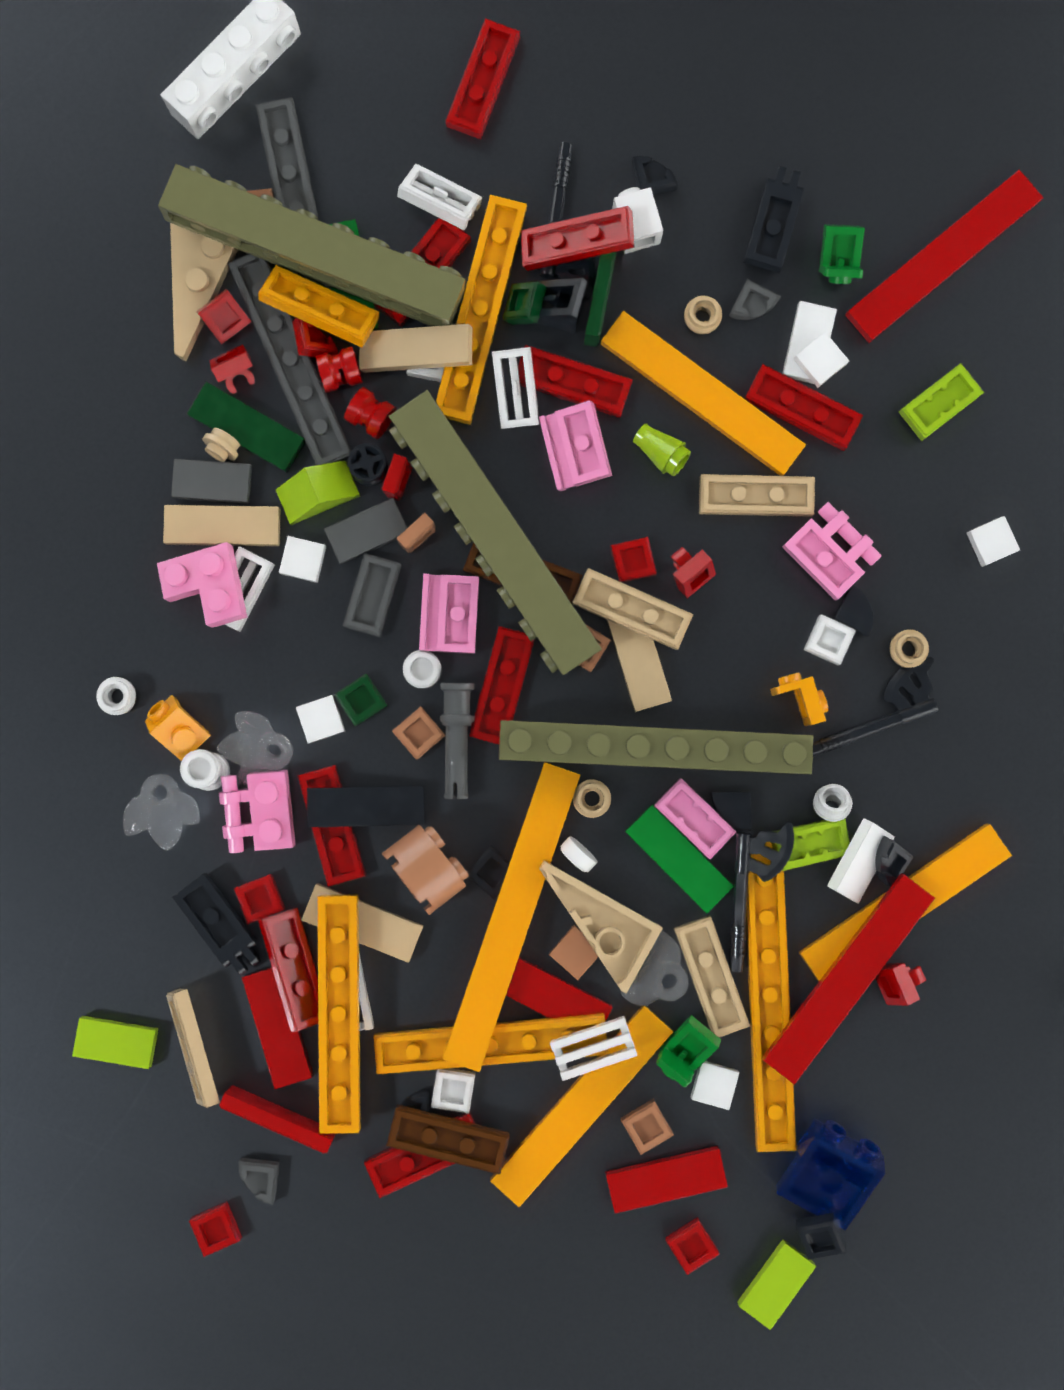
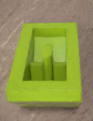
M345 460L305 467L276 489L290 525L360 497V493Z

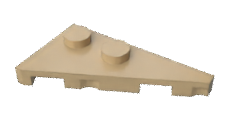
M170 223L174 354L180 359L187 361L204 325V321L196 311L218 295L230 269L228 263L234 260L238 249Z
M543 861L539 868L620 990L627 994L663 927L552 864Z

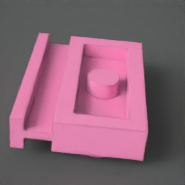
M591 400L555 411V413L547 416H539L557 490L564 491L573 486L584 485L612 476L596 409Z
M423 574L420 651L475 654L479 594L478 576Z

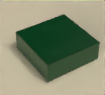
M538 281L511 284L502 320L511 325L538 323L547 287Z
M364 674L334 694L354 726H358L388 706L368 674Z

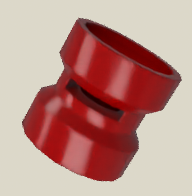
M353 346L342 348L335 355H330L329 353L316 355L317 366L326 393L337 390L343 384L355 386L363 383Z
M362 387L350 401L345 411L344 419L354 426H365L366 433L377 440L388 429L392 422L389 415L394 413L397 408L387 401L378 404L379 401L375 399L374 393Z

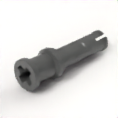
M440 683V689L444 691V714L440 715V722L446 726L444 798H455V783H457V799H468V726H472V722H474V716L470 714V693L474 690V683Z

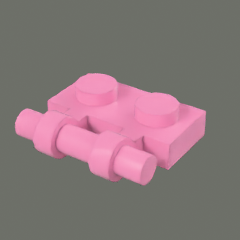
M827 502L818 511V514L827 524L821 528L811 518L782 548L836 601L865 573L855 561L861 556L872 566L882 555L872 546L874 541L867 534L862 536L847 521L850 517L843 510L838 512ZM835 532L851 546L848 552H845L831 538Z
M288 770L247 774L248 788L238 789L236 775L221 776L222 791L219 792V802L224 805L226 825L222 826L223 838L228 839L229 853L244 851L243 837L253 836L255 851L293 848L296 845ZM240 802L250 803L251 822L241 823Z

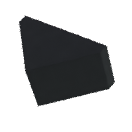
M583 278L539 280L538 282L547 288L537 324L575 334L585 300L587 281Z

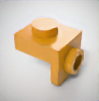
M800 672L778 678L780 686L770 689L772 696L794 691L804 726L826 721L824 713L828 712V703L822 690L817 691L813 676L802 679Z
M173 695L165 701L160 700L154 704L147 714L148 718L145 720L149 733L180 761L189 752L197 750L210 737L208 730L184 710L178 699Z

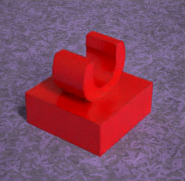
M243 344L209 360L211 370L218 383L225 380L226 387L232 394L237 392L233 383V378L236 375H244L250 385L255 384L254 375L250 369L253 366L251 358Z
M683 547L670 556L675 562L673 566L677 569L673 573L677 588L687 599L716 575L713 560L703 549L693 558Z
M886 963L875 977L886 1004L896 1006H909L920 1000L915 986L926 981L921 966L910 969L905 963Z

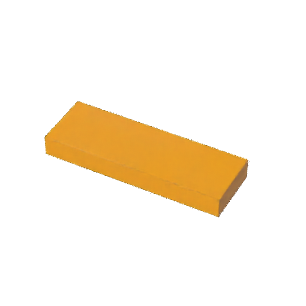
M275 265L258 292L259 301L363 348L379 320V311L278 265Z

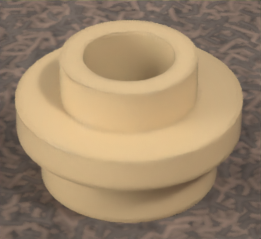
M709 296L693 298L689 301L684 311L686 325L697 334L713 332L719 326L722 319L721 306L714 298ZM698 311L707 312L709 320L704 322L698 320L696 313Z
M214 428L211 433L204 435L202 440L207 445L205 451L210 456L220 462H225L226 459L236 460L238 456L237 449L240 443L233 436L219 428Z
M916 630L901 631L893 637L890 643L892 659L895 663L905 668L919 666L926 660L929 653L927 639ZM905 642L911 643L914 647V653L911 656L905 655L902 650Z
M594 779L586 780L576 787L573 803L581 815L596 818L603 815L609 809L611 793L608 787L601 781ZM589 791H595L599 795V801L594 806H589L585 802V795Z

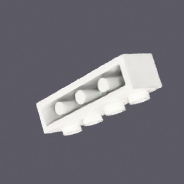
M252 0L160 94L170 114L196 139H199L301 35L294 11L282 0Z

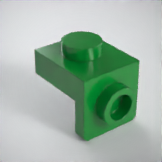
M824 224L819 272L829 277L828 282L851 284L852 278H863V269L860 268L865 232L863 226Z
M691 1015L663 1043L656 1064L668 1078L676 1080L683 1087H687L692 1081L694 1072L719 1048L721 1039Z

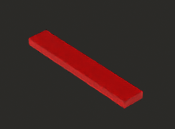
M1019 169L848 310L845 316L868 343L872 342L1034 208L1044 197Z
M901 873L762 1056V1060L795 1085L934 901L935 897Z

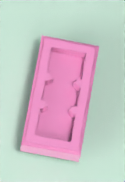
M679 778L654 804L708 859H711L736 833L682 778Z

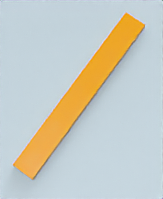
M544 762L443 1055V1060L477 1072L481 1070L545 881V877L539 868L543 861L551 864L580 774Z
M772 842L765 843V846L773 849ZM751 854L752 858L767 865L771 864V860L760 854ZM750 871L748 877L746 938L755 1144L757 1152L796 1151L794 1084L762 1060V1056L791 1019L784 871L779 872L775 877L766 882H763L757 874Z

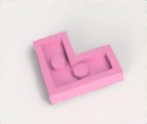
M225 542L157 563L164 600L173 602L200 594L205 623L211 628L247 618L233 545Z

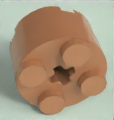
M418 825L386 849L382 855L386 860L391 856L395 858L397 862L391 865V867L416 900L420 903L424 900L428 901L429 904L423 909L430 915L466 887L463 880L469 874L455 857L446 858L440 850L445 843L432 826L423 829Z

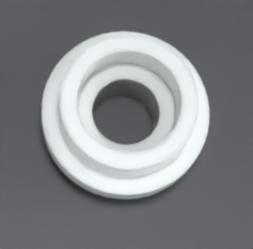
M111 677L100 684L96 698L99 707L104 712L111 715H122L130 711L134 706L136 691L128 680L121 677ZM120 689L123 693V699L116 704L112 700V693Z
M828 784L821 787L813 799V807L816 813L821 818L831 822L845 819L850 814L853 804L849 792L838 784ZM833 801L837 803L838 808L830 807L826 802Z

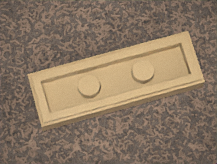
M469 324L372 331L363 348L360 347L359 369L367 373L472 365L473 328Z
M700 475L699 514L807 517L814 515L815 477Z
M164 505L163 543L166 545H218L228 542L233 546H280L281 509L274 506Z
M590 568L587 569L572 603L579 608L675 650L679 649L693 617V614Z
M607 620L634 712L671 702L672 698L654 640Z
M318 883L314 887L302 917V921L317 927V897L319 895H346ZM359 900V943L409 963L424 925Z
M708 915L675 927V934L710 1031L716 1036L722 1037L750 1027L711 916Z
M180 988L168 992L166 995L196 1102L206 1108L219 1104L220 1101L188 990Z

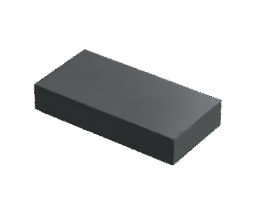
M174 459L171 497L184 500L249 504L252 466L241 463Z
M391 498L324 528V531L339 564L342 565L364 555V553L367 554L397 540L396 538L407 527L394 498Z
M364 553L343 623L344 627L381 638L402 567L401 563Z

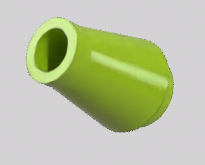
M644 424L633 439V443L640 447L662 474L667 472L675 476L683 468L691 455V451L685 447V442L660 432L648 424Z

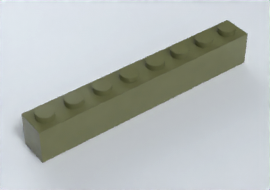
M175 164L158 204L167 222L430 326L452 325L464 296L465 278H462L461 274L451 267L440 266L437 268L425 263L421 256L413 252L405 251L404 254L389 249V245L378 238L369 237L368 240L354 235L350 228L339 223H333L331 226L319 221L316 215L307 210L297 209V211L284 207L279 200L272 196L262 194L261 197L248 193L242 185L234 181L225 180V183L213 179L209 173L196 166L185 168Z
M426 390L389 415L395 425L389 429L390 433L401 449L406 446L410 447L416 456L410 463L421 479L425 481L430 477L438 490L432 494L444 513L449 510L453 511L459 520V523L454 525V528L464 543L468 545L472 541L481 553L475 558L487 577L492 574L496 575L502 584V587L497 589V592L507 607L511 609L515 605L524 617L518 623L530 641L538 638L546 649L540 656L550 671L554 673L559 669L562 675H565L602 650L429 391Z
M501 720L498 760L812 774L813 735Z

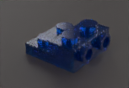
M814 1119L796 1146V1157L777 1183L776 1194L815 1215L834 1212L839 1227L846 1231L886 1174L884 1155H882L880 1148L871 1140L863 1138L858 1142L848 1137L845 1129L837 1122L827 1120L824 1124Z

